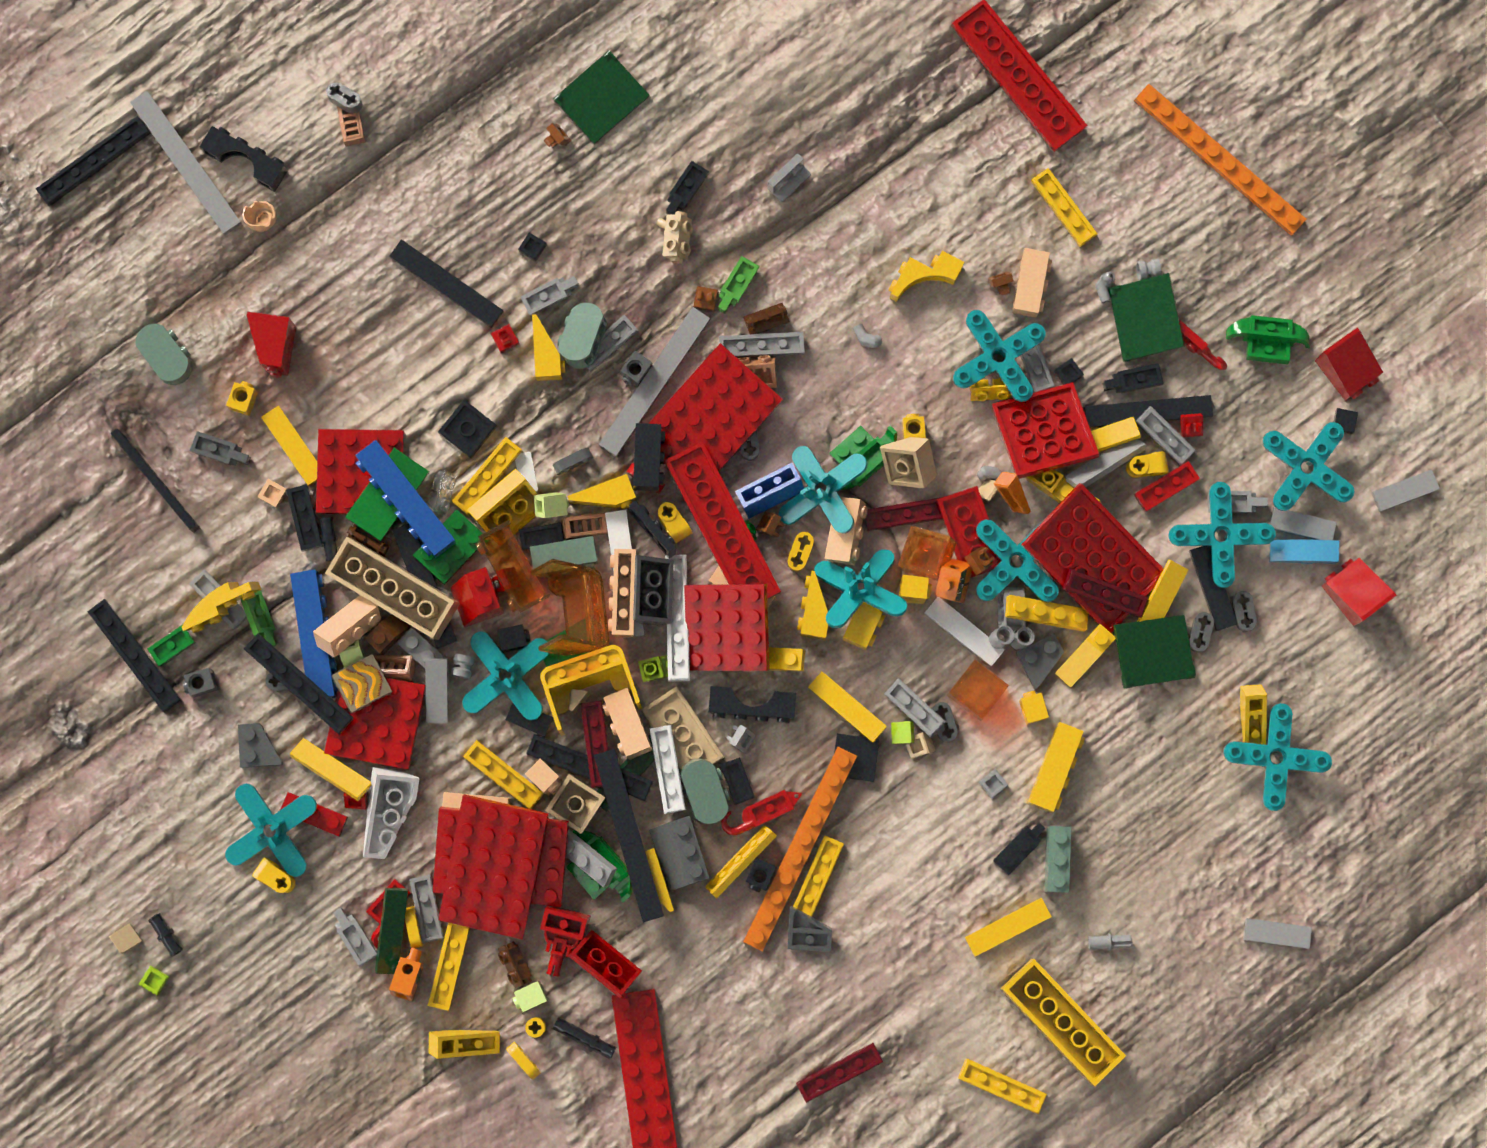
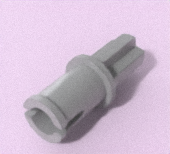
M1110 933L1107 936H1088L1089 950L1109 949L1111 951L1113 948L1132 947L1131 935L1111 936Z

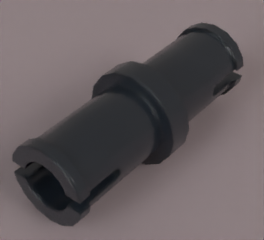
M333 517L319 519L323 537L321 538V543L324 544L326 562L332 561L338 552L336 544L338 536H335Z
M161 913L154 915L148 920L158 935L157 939L159 942L162 941L171 957L183 951V948L173 935V929H169Z

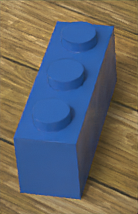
M790 463L735 492L748 519L798 495L804 489V485L793 463Z

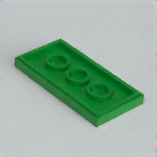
M393 448L388 456L417 491L430 472L396 448ZM369 482L345 518L381 542L398 517L395 512L398 510L393 504L389 506L382 498L384 492L380 487L376 490L371 482Z

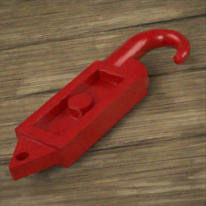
M1179 319L1186 348L1194 354L1201 355L1215 368L1226 370L1227 363L1220 356L1216 358L1207 347L1208 344Z
M782 790L746 807L742 813L743 824L736 827L728 826L727 818L731 815V811H728L721 820V826L724 832L729 835H740L794 810V805L802 793Z

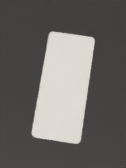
M531 452L521 453L515 460L517 471L529 482L535 491H538Z

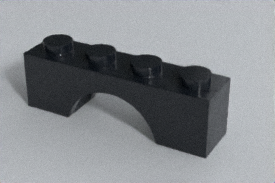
M211 126L199 146L202 152L220 163L234 156L249 159L254 166L253 177L256 182L275 192L287 173L284 162L275 156L273 158L266 156V152L259 147L252 148L248 146V142L240 137L233 138L230 136L231 133L222 127L217 129Z
M710 686L708 713L713 714V718L724 719L726 715H733L736 720H747V717H756L755 721L768 722V718L777 719V723L789 724L790 720H794L796 693L775 691L768 702L761 706L752 707L741 703L735 697L732 688Z

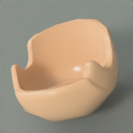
M254 201L251 206L244 207L242 217L245 224L253 231L264 232L275 224L277 213L273 205L268 202Z

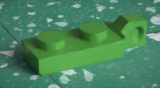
M743 256L740 257L720 290L719 298L722 299L718 306L720 312L725 314L730 305L735 307L739 303L758 272L759 265Z
M256 592L255 597L251 599H241L253 635L256 636L259 633L271 645L276 646L273 638L275 627L262 592Z

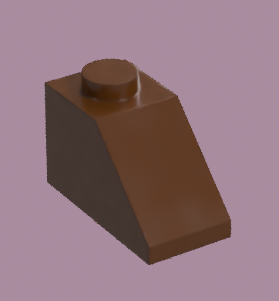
M391 614L381 621L364 639L381 655H384L412 626Z

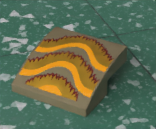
M373 654L332 675L351 714L370 706L372 702L392 693Z

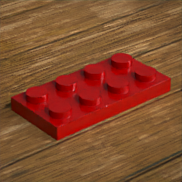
M978 486L937 499L956 559L967 562L965 559L967 555L981 546L982 548L987 547L989 550L986 551V554L989 558L994 557L995 559L992 562L993 565L978 575L992 571L1002 560L976 533L977 525L983 520H989ZM972 570L970 578L978 575Z

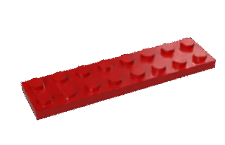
M986 0L980 1L952 22V28L1054 152L1087 128L1086 122Z
M703 441L664 460L727 583L767 584V599L780 594L781 590Z
M655 989L624 993L621 998L611 995L633 1148H677Z

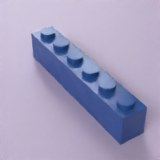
M376 440L355 455L358 459L356 465L363 473L366 471L371 476L369 481L376 490L379 487L384 492L382 498L389 506L393 504L398 511L395 514L402 523L407 521L411 526L408 529L415 539L420 538L424 544L421 547L428 556L433 554L437 558L456 543L452 535Z
M316 569L291 573L290 577L305 675L331 698H336L337 691L339 690L332 678L334 671H337L336 660L317 647L313 634L314 630L329 619V616H325L324 608H327V599L325 595H322L321 587H324L323 575H319Z

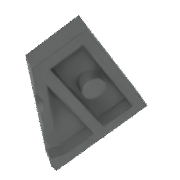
M1052 634L1016 652L1034 690L1040 686L1064 651L1055 634Z
M260 723L238 725L240 768L283 765V761L278 756Z
M790 906L787 949L831 952L832 928Z

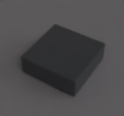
M529 232L518 248V251L536 262L547 246V243Z
M1072 358L1054 370L1064 385L1074 383L1084 376V373Z
M1337 408L1333 422L1340 424L1344 432L1353 434L1355 432L1358 412Z

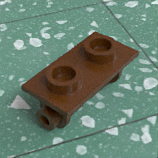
M783 303L743 317L750 335L758 334L790 322Z
M355 524L350 526L347 531V537L358 541L385 557L393 543V540L386 536L380 542Z
M513 941L507 944V946L503 945L498 948L499 960L506 966L508 980L514 985L515 989L531 982L530 977L532 974L526 962L520 965L517 963V961L524 958L519 945H516Z

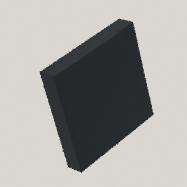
M464 399L439 429L438 433L469 458H472L497 428V424Z
M837 733L834 753L837 747H840L857 755L846 779L874 782L880 739L872 743L866 737Z

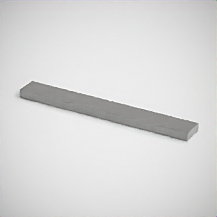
M148 91L130 102L223 234L226 235L241 225V221Z
M692 307L600 441V447L615 457L618 456L635 431L636 423L642 421L709 323L710 318Z

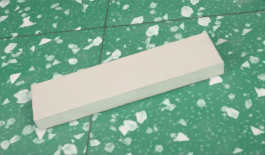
M937 597L925 611L929 618L990 667L1004 652L1003 648H994L985 633L940 597Z
M671 725L651 728L650 734L664 814L685 811Z

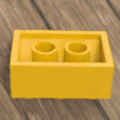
M514 469L469 507L467 511L493 542L500 547L516 534L519 529L536 517L534 495L538 494L529 482Z

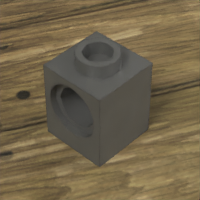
M634 351L620 371L621 376H623L622 380L630 386H633V384L639 386L653 366L652 362ZM634 366L641 368V372L637 375L630 373V369Z
M210 668L184 675L183 688L185 693L193 698L219 690L214 672ZM198 678H203V687L196 689L195 681Z

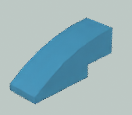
M1273 540L1270 543L1269 562L1336 564L1339 562V541Z

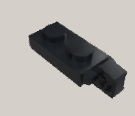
M694 161L689 163L669 193L667 201L670 204L666 209V214L675 215V212L679 209L684 210L709 175L708 170Z
M1159 363L1118 371L1112 375L1113 379L1105 380L1102 383L1104 391L1116 390V393H1126L1164 384Z
M1040 822L1032 830L1027 826L993 859V862L1009 876L1039 845L1038 843L1041 839L1038 836L1046 828Z

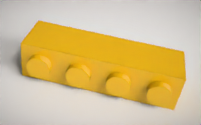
M1062 722L1057 723L1027 804L1050 813L1054 812L1055 809H1059L1063 799L1059 796L1062 789L1066 790L1069 784L1070 777H1067L1069 770L1074 769L1078 757H1075L1077 748L1081 750L1085 737L1082 735L1084 731Z

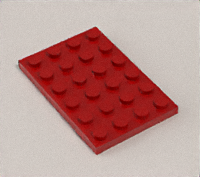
M720 343L648 424H661V431H665V444H661V452H665L664 460L703 441L719 472L779 406L783 399Z
M1079 483L1021 544L1062 588L1069 569L1137 594L1147 596L1155 587L1164 569L1082 483ZM1066 591L1098 625L1101 624L1110 633L1114 631L1113 625L1120 624L1129 615V613Z
M464 794L462 796L438 920L523 940L549 813Z
M442 806L439 808L433 880L434 893H444L460 808ZM548 818L531 904L562 906L569 821Z

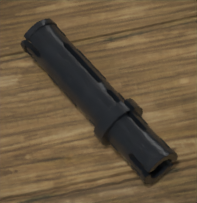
M561 1017L557 1018L552 1028L584 1045L589 1051H595L609 1060L617 1048L601 1040L600 1036H594Z

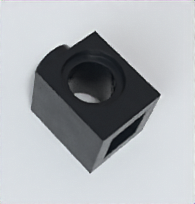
M522 624L497 630L503 653L523 649L528 645L527 642L531 641L529 630L524 629Z
M756 858L746 880L749 883L748 888L759 893L761 889L766 891L776 866ZM757 870H762L766 873V880L759 883L755 881L754 873Z

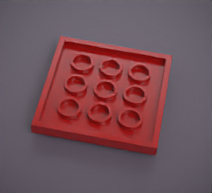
M1073 382L1035 392L1025 402H1019L1012 398L992 404V410L1014 473L1019 479L1099 458L1096 443Z
M318 429L316 514H347L367 487L371 478L367 471L363 473L356 465L358 459L355 455L375 440L387 455L390 454L393 448L404 454V430Z
M767 584L684 585L685 622L689 634L690 671L770 670Z
M385 677L392 693L352 714L340 691H337L335 702L347 711L354 720L340 735L329 727L324 754L409 770L426 685Z

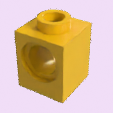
M244 381L241 384L234 382L226 404L228 409L250 416L258 392L253 388L254 385ZM242 393H247V399L243 402H239V395Z
M908 414L902 419L903 439L909 437L926 438L924 416L919 417V414ZM916 425L919 428V432L912 434L909 432L908 427Z
M1034 690L1023 694L1024 698H1021L1019 703L1026 725L1049 718L1042 692L1036 694Z

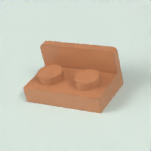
M762 355L758 359H750L749 357L738 358L770 388H777L775 357L771 358L769 355Z

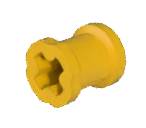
M531 1018L526 1023V1033L534 1038L539 1037L546 1031V1023L542 1018ZM534 1021H537V1024L542 1027L537 1031V1034L533 1029H530Z

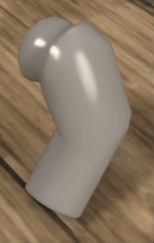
M1112 272L1103 273L1096 283V290L1101 303L1111 300L1108 289L1112 282L1115 281V275Z
M863 324L853 328L862 346L877 348L882 344L881 336L867 334Z
M983 466L977 472V476L982 481H985L987 478L996 481L1002 472L997 467Z

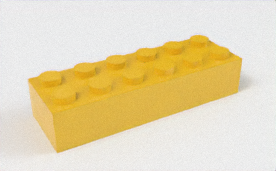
M1030 959L1000 988L1092 1086H1096L1126 1057L1120 1048L1035 959Z

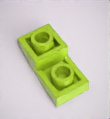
M668 655L638 661L643 682L668 677Z

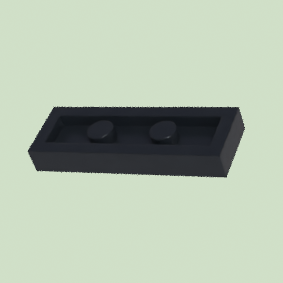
M308 485L287 489L286 492L301 551L304 552L323 547Z
M636 501L632 502L629 505V513L669 559L676 554V543L670 535L666 536L662 532L663 528L657 520L653 521L648 516L649 511L643 504L639 505Z

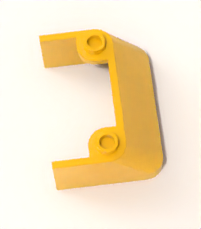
M610 645L548 666L541 672V682L557 730L561 736H564L565 733L559 715L569 711L572 689L581 690L610 680L612 687L617 692L628 688L629 691L632 690L638 710L642 709L624 653L617 645Z

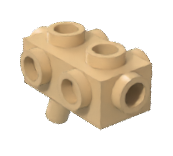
M677 211L675 215H667L666 220L662 218L657 220V226L665 229L662 256L670 259L671 263L682 264L683 261H688V256L691 252L689 241L690 235L693 232L692 219L687 217L688 213Z

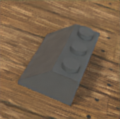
M635 555L634 621L639 624L656 626L672 623L674 560Z
M690 816L649 830L668 892L710 879Z

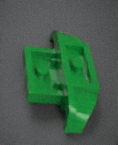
M1251 315L1248 318L1236 321L1226 330V339L1243 337V341L1247 342L1246 360L1288 365L1290 362V346L1293 347L1294 343H1301L1305 345V348L1310 349L1309 333L1291 319Z
M860 425L829 453L838 464L853 454L863 455L868 462L866 471L841 490L851 489L856 486L860 487L884 466L880 447L897 441V431L891 425L887 427L886 433L881 438L877 436L875 439Z
M574 830V834L614 865L617 870L609 886L602 887L573 862L567 865L566 868L594 900L610 887L618 891L621 896L620 900L624 903L632 895L633 890L626 864L602 836L599 837L585 830L581 834Z

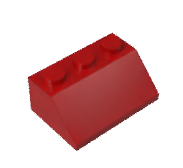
M592 929L569 955L572 960L619 998L624 995L642 972L640 968Z

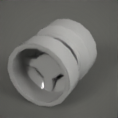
M1152 259L1148 263L1137 261L1138 281L1162 275L1159 259Z
M454 654V667L451 668L450 675L471 679L472 672L470 669L474 665L475 658Z

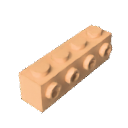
M614 549V555L610 557V568H614V576H610V589H613V598H609V610L613 611L612 619H609L608 631L612 632L613 637L635 638L633 604L636 549Z

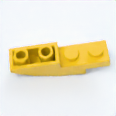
M1056 470L1025 477L1032 485L1058 503H1061L1074 489L1072 485L1066 482L1064 475Z
M227 582L216 588L191 611L182 626L183 631L196 633L204 630V625L209 623L213 625L223 621L222 617L229 614L227 608L236 606L238 600H248L255 597V593L262 590L259 582H247L239 586L238 582Z
M769 647L770 670L804 672L806 650Z

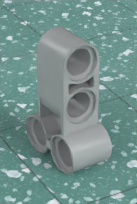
M1006 586L998 594V629L991 632L989 642L997 649L1010 644L1014 649L1022 650L1033 643L1035 639L1034 632L1030 628L1025 627V621L1006 618L1005 612L1007 596L1025 597L1023 587ZM999 633L1003 634L1005 641L1000 640ZM1019 634L1025 638V643L1020 641Z

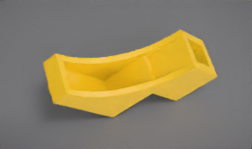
M942 251L940 256L935 255L930 265L933 267L932 269L910 257L907 263H902L898 271L901 274L898 281L894 279L888 291L891 292L890 299L897 302L905 291L925 281H942L954 285L965 262Z

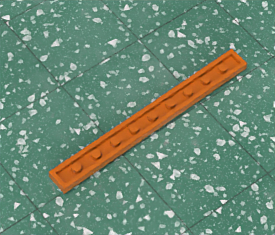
M1150 84L1135 98L1134 101L1288 234L1292 236L1306 221V218Z
M837 747L747 932L744 943L763 951L857 755Z

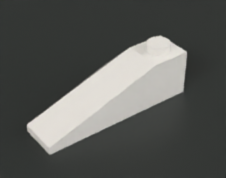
M373 767L371 775L372 786L369 788L363 857L385 859L397 837L398 830L407 818L406 815L410 807L413 806L416 800L419 777L395 769Z

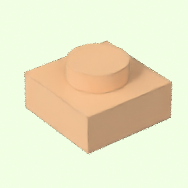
M268 479L258 498L278 508L287 493V489Z

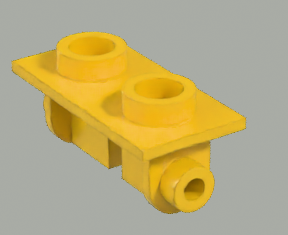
M1001 378L992 379L993 385L989 386L988 379H985L969 387L971 391L970 401L1005 400L1013 398Z

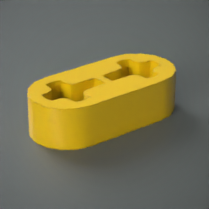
M800 532L794 540L787 560L788 567L792 571H801L806 566L814 543L813 536L808 532ZM805 536L808 538L810 545H805L802 551L800 550L801 542L798 540L803 539ZM798 553L802 554L800 561L803 564H798L797 567H794V562L791 559H796Z
M415 906L408 907L405 912V922L411 948L423 947Z
M515 1041L506 1048L508 1053L532 1080L541 1074L539 1068Z

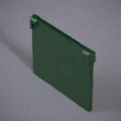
M608 50L558 93L553 100L590 141L595 144L650 95L617 60L612 52Z
M1170 273L1108 289L1123 362L1185 347Z
M1185 615L1113 625L1124 689L1196 677Z

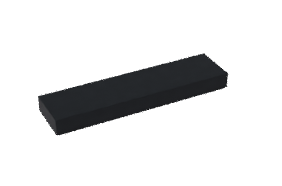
M1201 546L1189 550L1209 612L1214 618L1215 630L1219 631L1237 625L1226 589L1218 587L1213 581L1211 546Z

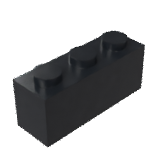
M636 423L634 491H659V485L664 483V472H660V464H664L665 452H661V444H665V431H661V424Z

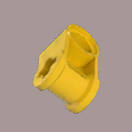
M1161 451L1134 457L1126 465L1127 474L1132 478L1168 474L1166 453ZM1133 465L1141 466V469L1138 471Z
M665 502L660 505L658 518L665 528L667 535H670L676 544L693 534L688 523L674 504ZM664 509L667 511L672 510L670 518L667 515L663 516Z
M266 857L263 858L252 874L258 881L279 893L292 892L296 886L293 876H290L278 864ZM281 879L286 880L287 887H282Z

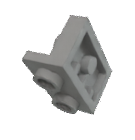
M798 153L767 182V189L780 202L786 200L811 176V173L803 165L804 159Z

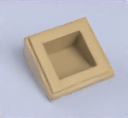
M986 479L979 488L982 501L986 504L990 503L998 491L994 485L995 481Z
M572 689L569 711L576 714L581 707L580 703H584L590 693L584 690Z
M925 732L914 735V743L906 744L911 759L935 752L932 738Z
M130 923L109 936L121 954H125L142 942Z

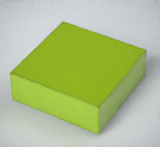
M914 721L891 723L892 744L914 743Z
M150 965L139 985L158 996L170 976Z

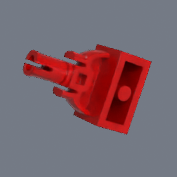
M547 906L545 908L540 929L544 930L547 942L545 951L549 952L551 950L546 974L551 975L553 973V976H560L565 954L566 957H569L572 949L579 944L580 940L584 939L591 915L555 906Z

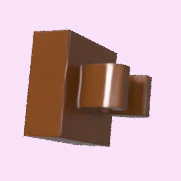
M551 123L546 128L550 133L544 139L548 147L554 148L557 144L566 146L572 141L560 125Z
M1004 272L988 278L989 285L993 288L997 287L999 294L1005 295L1010 293L1007 283L1014 282L1012 273Z
M697 286L693 307L714 312L718 289Z
M765 511L756 530L761 534L779 537L780 534L776 533L775 529L777 525L784 527L785 524L780 521L782 517L776 513Z
M981 546L965 557L976 575L993 565L992 562L995 558L988 557L986 551L989 549L987 547L982 548Z

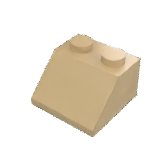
M909 437L880 447L889 485L925 488L937 476L929 439Z
M568 774L545 811L559 820L569 821V826L582 834L605 797Z

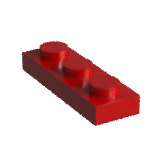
M1188 461L1136 492L1134 496L1144 512H1147L1197 482L1200 478Z
M287 792L281 809L299 796ZM317 804L316 811L302 822L340 837L348 817Z

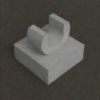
M742 725L739 727L733 726L732 728L736 733L733 737L727 735L726 738L732 746L746 753L756 735Z

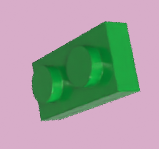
M183 624L147 648L159 667L196 643L189 631H183Z

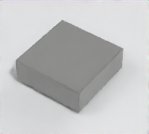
M996 769L978 782L991 799L1009 786Z

